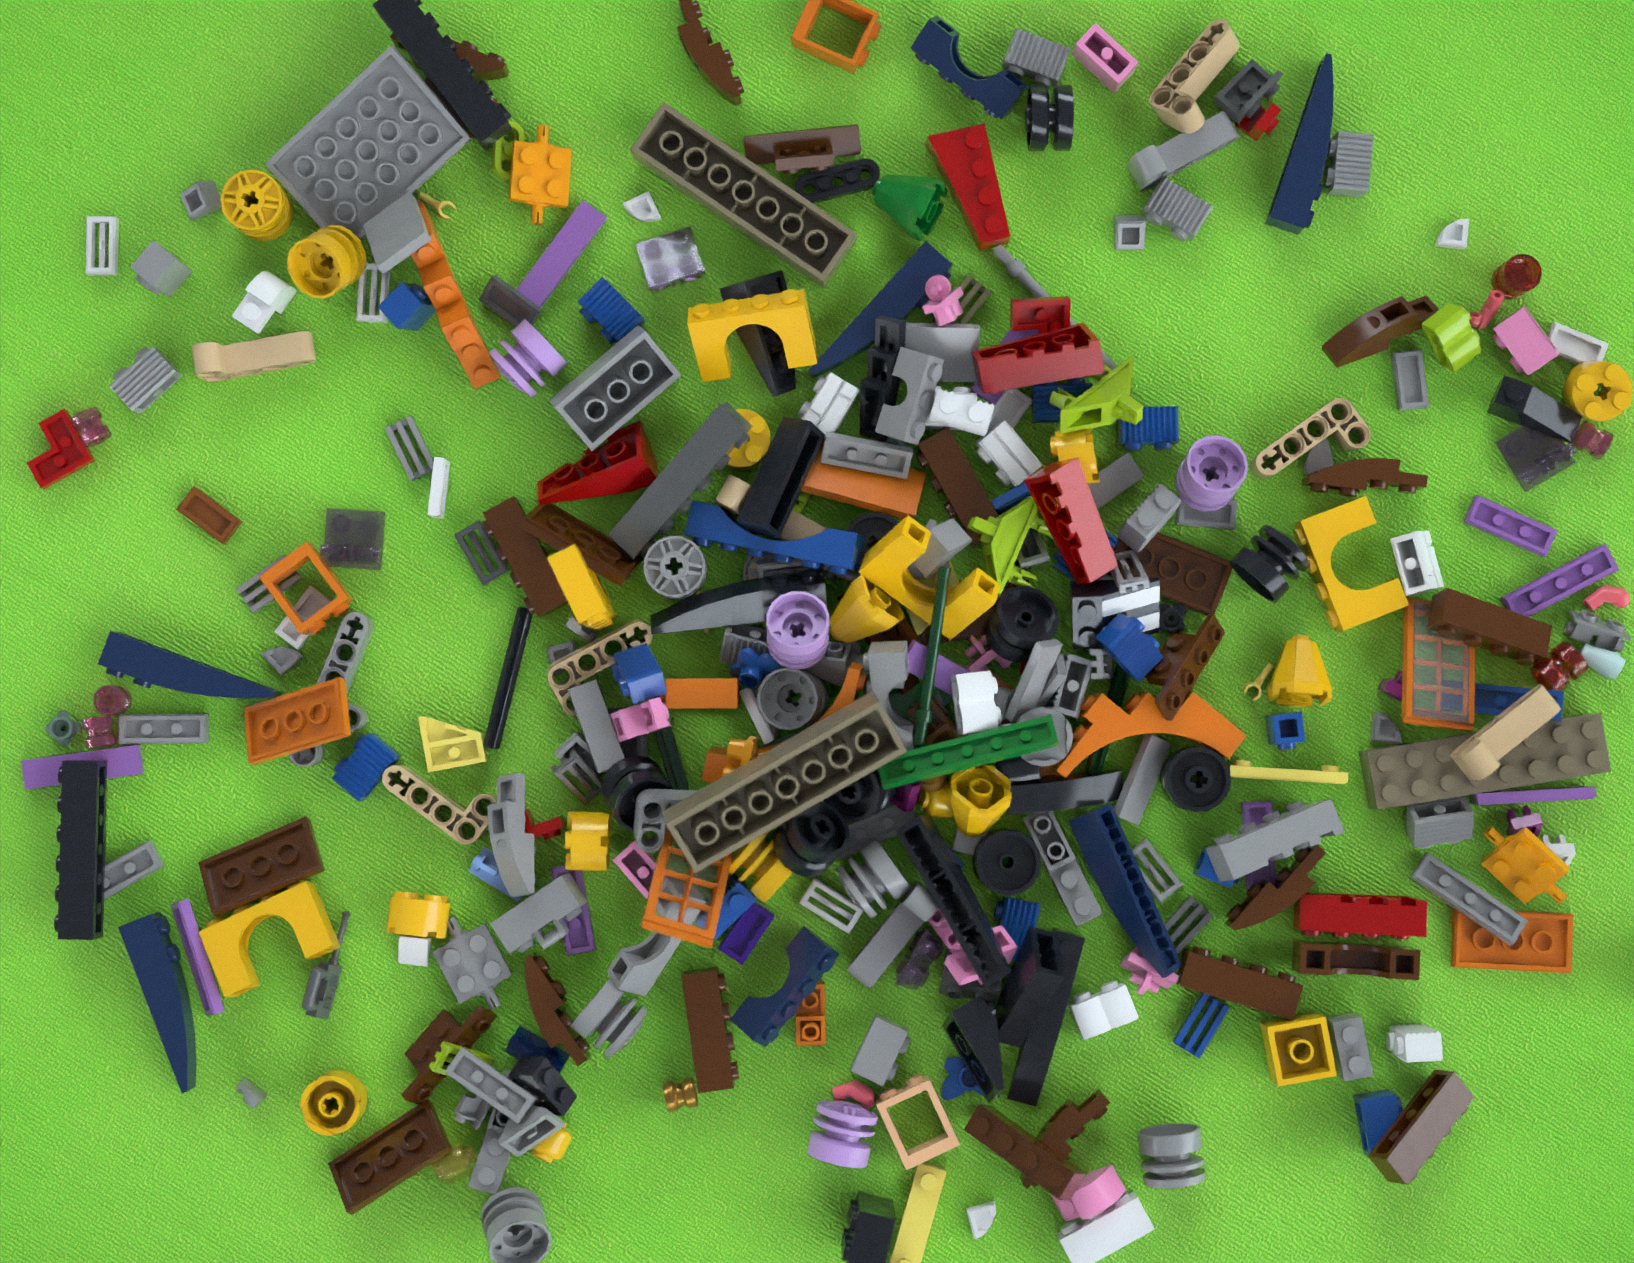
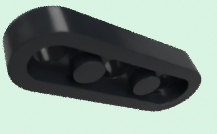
M864 158L832 166L822 171L805 173L796 180L795 192L813 204L858 193L874 187L876 181L880 178V169L876 162ZM866 171L870 173L871 177L868 180H863L860 174ZM840 179L843 184L840 187H834L832 181ZM812 186L815 189L814 193L806 194L804 192L805 187Z

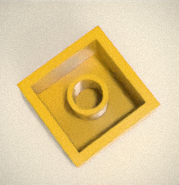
M1315 1012L1294 1016V1020L1282 1018L1260 1022L1270 1079L1278 1087L1337 1076L1326 1016Z

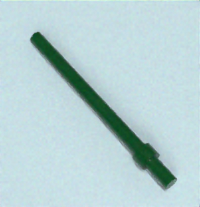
M939 566L919 707L915 708L914 714L916 728L913 744L925 746L928 723L932 722L933 710H930L951 573V568Z

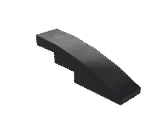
M884 315L875 318V346L868 349L867 378L860 380V435L882 442L887 440V436L876 433L875 429L883 404L896 406L901 378L893 376L892 373L900 347L905 348L906 321Z
M1116 768L1092 774L1083 771L1070 774L1066 778L1051 774L1042 776L1040 779L1011 783L1010 793L1012 799L1006 814L1064 810L1116 801L1123 789L1122 771Z

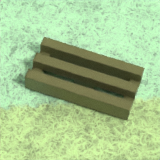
M970 274L960 284L962 291L969 284L973 287L960 303L962 310L978 291L982 295L959 324H967L992 292L988 288L983 287V284L979 281L974 280Z

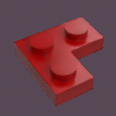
M1068 296L1011 299L1010 329L1012 331L1038 330V334L1068 327L1070 326L1071 299Z
M63 409L38 423L52 448L27 462L40 488L46 489L95 461L67 410Z

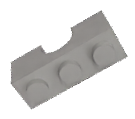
M900 347L892 375L900 377L905 381L907 396L898 406L883 404L875 429L876 433L912 444H919L920 438L925 431V422L929 409L934 402L933 395L937 382L942 376L943 359Z

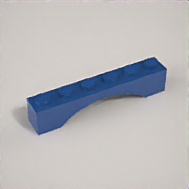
M694 501L691 505L684 535L693 538V542L696 545L710 547L712 542L721 544V550L737 553L738 548L748 550L747 555L764 558L765 554L775 555L774 560L778 562L792 564V559L803 561V567L819 570L820 565L830 567L829 572L846 576L848 571L858 572L865 537L858 533L828 528L817 535L801 540H768L747 531L736 521L729 510L718 505Z

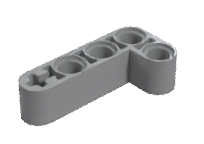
M1222 111L1205 120L1203 126L1194 133H1181L1157 147L1150 145L1140 150L1131 157L1127 167L1140 190L1144 191L1160 183L1163 177L1169 178L1237 140L1240 135L1226 111Z
M351 612L344 617L317 684L330 680L331 675L338 672L346 680L348 694L373 633L374 623L371 617L359 612ZM360 621V624L363 625V629L356 630V628L352 626L353 622ZM347 636H352L353 638L359 639L358 643L355 641L346 640ZM346 645H350L353 649V655L348 661L343 660L341 657V650ZM348 701V711L354 710L358 715V721L354 726H350V731H359L367 724V712L361 706Z
M645 789L639 793L635 805L633 830L637 845L642 851L652 853L659 850L663 845L666 824L662 812L699 790ZM648 803H658V806L652 811L644 809ZM647 831L655 832V835L650 839L642 838V835Z
M916 881L911 886L912 889L902 897L846 969L848 973L868 989L879 979L921 924L927 922L938 909V905L929 889L919 881Z

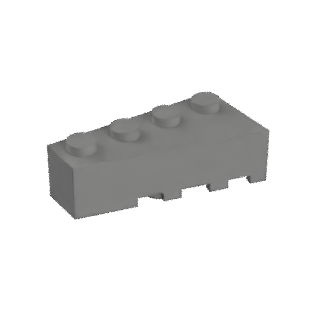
M1327 799L1303 804L1302 800H1298L1286 805L1287 811L1279 814V811H1274L1262 816L1263 822L1257 825L1255 822H1251L1239 827L1240 833L1234 836L1231 833H1227L1215 838L1216 844L1206 848V851L1219 882L1235 880L1269 865L1268 859L1273 862L1294 854L1292 848L1299 850L1321 843L1320 837L1337 836L1344 833L1345 831L1332 800Z

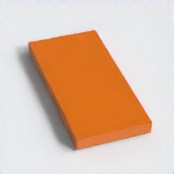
M821 444L801 491L904 519L907 515L915 519L926 472L909 468L907 479L821 463L824 444Z
M337 677L244 707L248 763L257 765L351 736L346 680Z
M1453 908L1452 967L1571 973L1573 914L1513 910L1527 919L1528 922L1515 943L1509 946Z

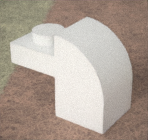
M263 271L246 287L245 290L248 293L232 317L259 334L274 311L282 314L297 290L271 272Z

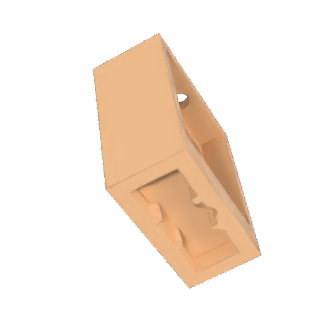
M921 1074L913 1076L905 1081L906 1086L897 1090L895 1087L888 1088L880 1092V1098L875 1100L879 1113L906 1170L960 1145L929 1075L922 1077ZM927 1090L946 1132L906 1151L887 1108Z

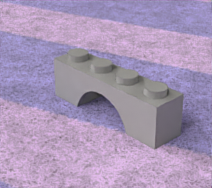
M907 641L871 642L868 653H864L865 671H870V681H867L866 685L867 694L872 691L880 701L906 750L916 749L917 745L913 744L915 724L903 719L893 710L888 695L893 687L907 680L910 669Z
M666 877L662 883L661 892L682 898L686 882ZM692 884L688 900L705 904V899ZM659 898L657 904L659 916L677 921L681 904ZM686 906L683 923L692 925L701 910ZM652 932L641 943L632 947L621 948L607 973L618 990L646 996L670 960L681 939Z

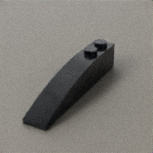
M806 569L794 574L779 572L771 576L736 582L705 591L651 615V634L767 622V612L771 603L780 595L791 591H805L813 594L827 608L823 570Z
M918 816L896 830L895 832L983 986L987 988L1012 973L975 893L932 817Z
M1054 927L1052 932L1058 934L1064 978L1020 1047L1007 1099L1035 1107L1055 1049L1085 938L1080 934Z

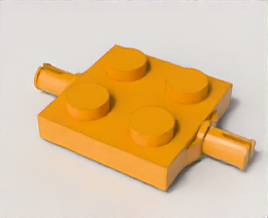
M537 125L536 142L514 141L512 143L508 201L522 202L532 207L530 224L543 225V208L568 207L572 149L555 147L549 144V126Z
M1490 826L1483 835L1495 845V848L1483 858L1481 865L1522 903L1526 904L1535 896L1547 892L1558 904L1566 899L1567 894L1556 886L1555 883L1568 873L1569 866L1527 827L1505 838L1493 826Z

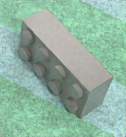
M638 325L552 397L549 402L589 449L593 451L677 380L681 374L648 333Z

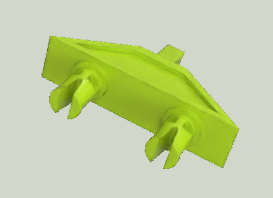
M1134 355L1113 370L1111 367L1103 364L1105 373L1088 376L1099 382L1077 398L1059 387L1058 393L1052 392L1049 400L1050 404L1062 409L1060 411L1059 434L1111 425L1117 419L1136 425L1143 419V405L1131 397Z
M1029 496L997 518L989 516L986 521L977 516L971 517L967 528L981 535L979 541L983 543L982 549L986 574L1001 584L997 598H1000L1007 581L1016 586L1033 588L1034 586L1024 579L1030 581L1037 580V575L1015 566L1016 558L1029 528L1051 539L1053 537L1042 515L1038 512L1032 496Z

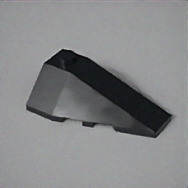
M782 270L720 288L723 302L728 299L739 300L752 298L758 294L770 295L788 290ZM748 324L735 329L773 397L796 389L795 368L788 369L782 340L774 330L759 324Z

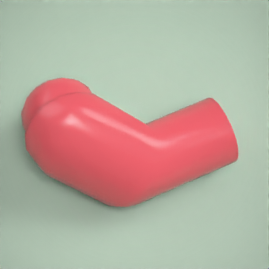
M1492 290L1480 312L1474 311L1470 313L1471 319L1469 322L1472 328L1476 327V330L1486 328L1504 300V294L1501 291Z
M1604 585L1583 600V604L1591 612L1605 602L1613 603L1618 608H1625L1630 602L1629 593L1621 587Z
M854 1080L832 1087L835 1101L851 1097L865 1109L871 1108L875 1104V1093L870 1087L860 1081Z

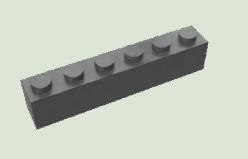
M727 402L720 404L610 531L608 536L633 559L641 554L646 556L649 548L655 543L656 537L660 533L665 535L674 526L675 522L672 519L678 512L683 514L693 504L694 501L691 497L698 490L701 493L712 482L709 476L715 469L720 471L731 460L728 454L735 447L740 449L748 441L750 436L747 433L753 426Z

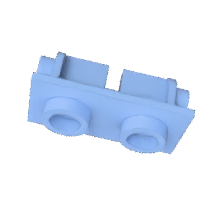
M484 846L479 855H476L472 861V866L468 872L511 897L499 873L493 851ZM522 896L511 898L519 902Z

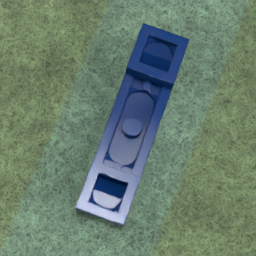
M1441 679V686L1462 689V681ZM1475 683V713L1499 715L1531 689ZM1547 690L1561 707V710L1550 720L1561 721L1564 691ZM1441 693V709L1462 711V695Z

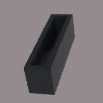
M783 416L737 519L752 534L780 539L825 437V434L811 421Z

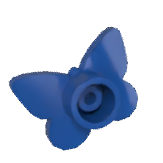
M743 648L739 652L737 659L740 664L732 665L729 669V674L732 677L738 678V682L742 686L756 689L760 687L766 674L778 670L781 665L769 653H763L758 656L753 649Z
M959 1057L948 1058L945 1062V1068L950 1076L946 1077L943 1082L942 1098L944 1100H951L960 1096L966 1090H974L984 1096L963 1060Z

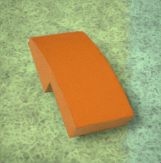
M818 981L814 991L806 996L798 1006L796 1012V1046L826 1045L824 981Z

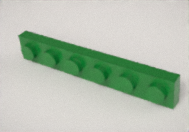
M1047 715L908 750L878 769L883 789L886 790L1058 747L1059 741L1052 715Z

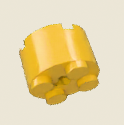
M1591 360L1580 363L1571 370L1566 382H1564L1562 392L1566 406L1583 418L1606 421L1617 417L1631 405L1633 389L1629 375L1620 365ZM1598 386H1601L1598 396L1594 395L1593 391H1596Z
M735 409L753 427L747 433L750 436L749 442H746L740 449L735 447L728 454L731 460L726 466L735 471H749L759 466L761 461H764V457L771 445L770 430L764 418L756 412L748 409Z
M1091 428L1059 434L1060 430L1055 431V435L1050 436L1052 457H1058L1059 461L1078 457L1087 483H1100L1092 434H1088L1091 433Z
M568 811L567 826L568 829L572 830L565 832V849L570 850V853H566L565 870L608 871L611 814L604 812Z
M395 891L394 897L391 896L386 932L446 939L450 903H447L448 897L424 894L423 900L418 899L419 893Z
M331 1070L311 1082L302 1094L300 1107L305 1118L304 1121L311 1130L325 1136L339 1134L348 1130L365 1112L367 1088L358 1077L350 1072ZM332 1097L337 1100L338 1106L336 1108L332 1107Z

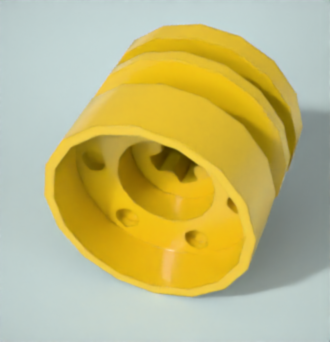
M253 169L240 171L232 176L223 187L220 198L222 212L230 223L249 238L262 242L275 240L283 235L292 224L294 208L290 196L275 179L265 172ZM257 199L259 200L258 203H257V205H256V204H251V205H249V203H250L251 200H253V201H256Z
M328 225L299 240L289 250L287 258L288 273L293 283L303 293L312 298L321 299L330 297L357 281L364 273L367 263L366 251L361 240L351 230L341 225Z
M770 831L740 847L734 854L729 873L732 875L740 866L746 869L738 878L740 883L753 875L756 880L752 884L750 892L763 903L792 874V871L786 868L777 857L773 847V839L770 842L764 839Z

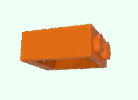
M808 0L791 36L792 46L855 74L858 66L863 68L870 52L866 48L870 40L875 42L882 25L878 24L879 13L851 0ZM823 6L867 25L852 59L807 40Z
M309 542L302 544L259 576L300 634H317L326 627L325 621L333 615L337 618L350 609L348 604L354 601L314 545ZM311 560L338 597L306 621H303L277 585Z
M738 678L666 679L667 693L660 695L661 702L666 703L667 709H740V683Z

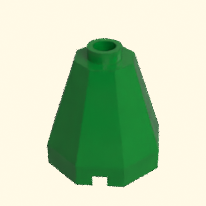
M887 174L882 179H878L872 190L876 205L910 237L918 241L924 239L922 233L925 235L931 233L944 204L939 202L940 196L946 198L947 194L945 183L936 178Z

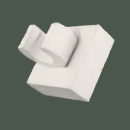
M1559 834L1556 844H1551L1548 840V835H1544L1541 841L1569 866L1576 854L1574 844L1566 843L1563 834Z

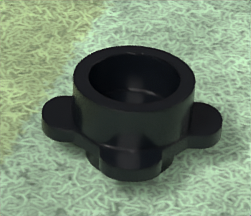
M1161 603L1159 630L1182 632L1185 629L1183 617L1187 612L1186 607L1183 604L1170 606L1167 603ZM1170 615H1173V616H1174V619H1173V620H1169L1168 617H1169Z

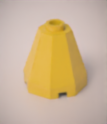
M860 575L850 584L830 617L829 630L837 641H843L848 644L886 631L905 617L900 602L889 597L885 591L868 581L863 575Z
M1294 635L1291 637V640H1287L1284 643L1268 687L1267 701L1273 702L1276 699V704L1280 706L1312 707V701L1319 700V706L1327 705L1332 700V686L1317 643L1309 640V636Z
M984 765L983 769H975L974 767L955 772L951 775L949 783L950 802L957 829L966 837L979 838L1010 807L1012 799L1010 779L992 765Z

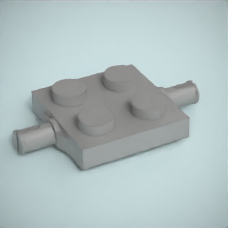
M455 916L450 918V921L448 919L447 929L452 938L444 946L432 952L459 1004L474 996L483 995L490 1010L495 1009L502 1003H500L494 988L499 982L513 975L486 923L473 930L462 931Z

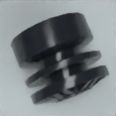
M1265 524L1258 530L1260 537L1255 535L1250 539L1257 552L1243 547L1232 558L1230 565L1238 576L1254 591L1268 601L1276 603L1289 589V585L1283 575L1292 580H1298L1300 578L1299 571H1306L1310 567V562L1289 537Z

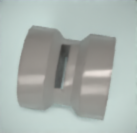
M322 744L312 747V750L309 748L289 754V757L295 765L300 767L314 766L323 759L324 746Z

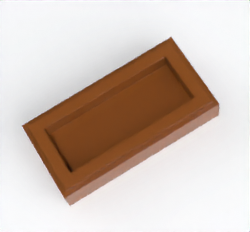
M193 486L176 509L224 545H226L243 522L195 486Z

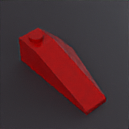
M639 420L616 430L607 438L608 442L593 451L588 448L583 452L585 456L574 464L566 463L538 482V502L540 505L628 493L650 486L658 477L657 461L641 421Z

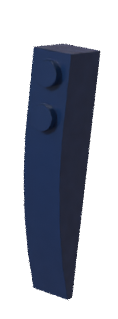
M1326 53L1319 62L1265 222L1267 225L1297 235L1304 227L1309 228L1314 216V211L1310 210L1314 200L1318 201L1324 184L1320 183L1329 148L1333 118L1334 83L1331 54Z
M925 241L817 360V364L808 370L809 376L814 379L844 364L874 345L875 318L884 315L904 320L917 307L920 310L923 309L922 306L931 300L925 291L926 282L934 275H942L949 280L952 276L949 273L952 263Z
M110 631L98 662L99 665L107 667L106 673L123 678L124 674L134 677L133 683L150 688L151 684L192 694L247 699L275 698L283 693L121 632Z
M1108 803L1088 810L1069 820L1073 835L1078 841L1084 855V860L1102 895L1139 951L1162 978L1169 976L1182 967L1112 804Z
M157 912L118 928L181 1093H185L196 1087L194 1021L188 989L179 962L181 960V953L177 945L172 944L169 936L171 928L167 918L162 916L161 912Z

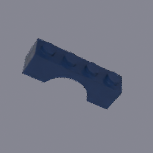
M939 16L929 19L910 47V49L916 52L915 57L926 65L931 64L939 70L938 75L949 83L954 82L961 87V93L968 99L979 101L984 105V111L990 116L1003 119L1009 115L1028 88V85L1007 69L989 76L972 72L965 66L959 54L958 41L960 33Z
M803 926L785 949L789 957L790 970L782 988L766 998L748 996L730 1019L749 1038L765 1047L777 1038L781 1027L796 1014L800 1003L814 991L816 983L824 973L833 967L835 959L839 955L819 935Z

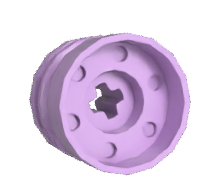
M524 319L511 331L518 344L512 347L502 340L500 345L508 354L502 357L494 348L489 354L492 356L497 369L516 389L533 398L537 392L528 383L534 379L543 388L545 383L539 372L544 370L555 377L568 363Z
M1219 435L1206 436L1196 441L1177 469L1175 477L1176 491L1182 501L1191 508L1203 512L1216 511L1226 506L1246 478L1248 470L1246 455L1241 447L1231 439Z
M805 591L788 592L780 595L771 603L767 612L766 622L767 647L771 657L780 665L790 669H805L816 665L824 657L828 649L829 613L825 604L817 596Z
M818 1101L816 1111L823 1115L814 1116V1123L824 1128L825 1131L811 1132L807 1154L818 1160L843 1167H867L871 1146L859 1138L874 1136V1129L867 1125H876L878 1115L850 1102Z

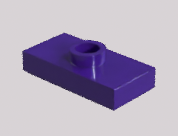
M754 902L736 920L718 949L743 965L775 917V914Z

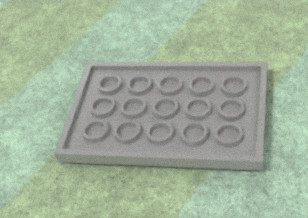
M390 46L276 152L265 165L320 228L328 225H341L351 230L362 240L366 236L363 224L407 192L414 193L473 137L394 46Z

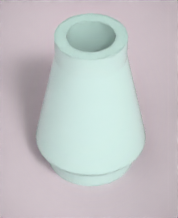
M1587 643L1583 645L1577 657L1605 679L1609 677L1613 680L1617 678L1626 659L1620 657L1618 652L1591 646Z

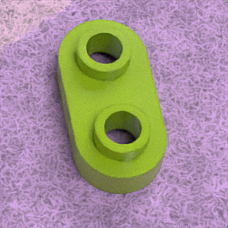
M509 121L512 130L507 133L512 137V142L505 141L503 136L493 144L492 169L494 174L504 181H510V171L502 168V162H507L511 170L512 143L514 141L525 142V134L522 127L514 121Z

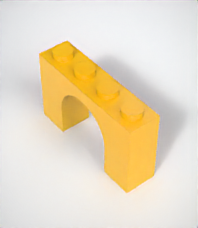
M788 289L782 293L758 294L752 298L728 299L721 303H703L688 308L687 325L702 382L731 378L732 361L726 339L735 329L748 324L764 325L779 335L783 343L788 369L817 364V346L804 289Z
M1366 496L1294 523L1296 528L1293 530L1295 540L1299 546L1303 545L1306 557L1310 562L1308 571L1314 573L1317 584H1315L1316 593L1321 601H1325L1328 609L1325 612L1327 621L1331 628L1335 627L1336 632L1347 630L1409 606L1399 578L1389 580L1366 590H1354L1339 582L1333 573L1331 554L1336 543L1349 533L1377 523Z
M907 515L865 553L859 573L885 591L890 597L911 610L913 614L931 625L936 588H931L918 582L908 569V566L926 551L931 532ZM977 567L957 585L948 588L942 634L952 640L996 603L1001 584Z
M574 544L547 557L578 623L598 631L613 625L612 619L618 617L598 574L587 567L579 548Z
M303 880L288 886L287 890L279 894L274 892L260 898V903L252 907L248 904L233 911L234 915L226 919L220 917L211 920L206 924L207 928L199 931L224 997L235 998L261 985L249 956L248 942L254 928L261 921L269 917L280 916L289 922L294 929L306 959L315 960L341 947L315 883Z

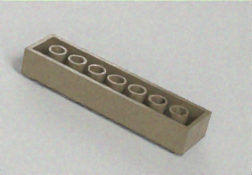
M665 102L662 103L630 149L633 159L823 289L856 243L857 233Z
M871 691L664 810L662 815L666 826L694 872L697 873L902 755L907 750L880 701Z
M1586 713L1562 717L1561 721H1547L1498 760L1500 766L1489 776L1481 780H1469L1450 756L1457 747L1476 732L1359 751L1368 808L1375 810L1611 772L1601 713Z

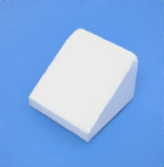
M399 935L398 963L428 967L432 937Z

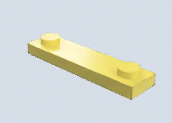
M1233 760V765H1227L1230 769V777L1333 784L1348 783V772H1339V766L1321 765V771L1252 767L1249 760Z
M924 1162L917 1165L889 1263H921L947 1169Z

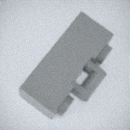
M567 873L531 895L490 923L508 953L519 950L520 953L527 951L536 944L533 940L534 938L546 949L569 933V929L563 919L566 918L569 922L582 914L583 911L580 907L588 903L572 875ZM553 922L556 928L545 935L542 929Z

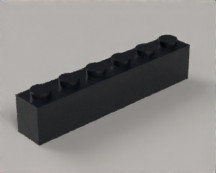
M378 0L372 6L379 17L484 150L512 130L508 121L511 118L509 112L501 103L497 106L490 98L494 95L483 80L478 83L472 74L476 71L465 57L462 60L458 58L455 54L458 48L448 35L442 37L436 30L440 25L430 12L424 14L418 7L422 4L420 0Z
M63 760L62 766L58 770V781L62 785L61 796H59L57 801V810L61 813V824L58 826L56 833L57 842L60 843V855L56 858L59 885L55 889V900L59 903L58 914L54 920V929L58 932V940H95L103 937L107 760Z

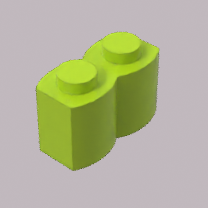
M1448 302L1421 325L1440 365L1455 373L1481 352L1479 344L1481 338L1471 328L1469 312L1461 305L1456 306Z

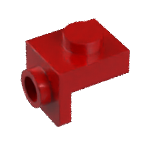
M1274 103L1267 110L1261 107L1251 119L1246 116L1239 124L1235 122V126L1257 142L1263 133L1269 136L1280 121L1276 117L1281 109Z
M525 809V833L534 834V838L543 835L544 840L561 835L560 828L566 827L563 815L535 825L530 809Z

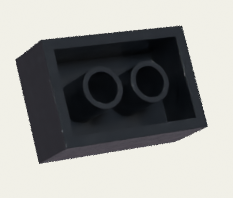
M858 1192L857 1199H851L847 1215L849 1217L848 1229L844 1228L842 1235L841 1261H845V1263H886L896 1220L893 1200Z

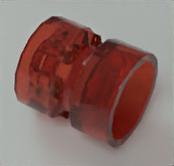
M1527 254L1515 255L1499 265L1493 272L1491 278L1492 287L1494 290L1501 291L1505 299H1516L1539 284L1542 277V269L1539 262L1533 256Z
M1565 641L1560 642L1549 652V658L1543 659L1530 667V672L1539 685L1542 684L1546 690L1563 691L1569 686V679L1575 681L1589 670L1583 656Z

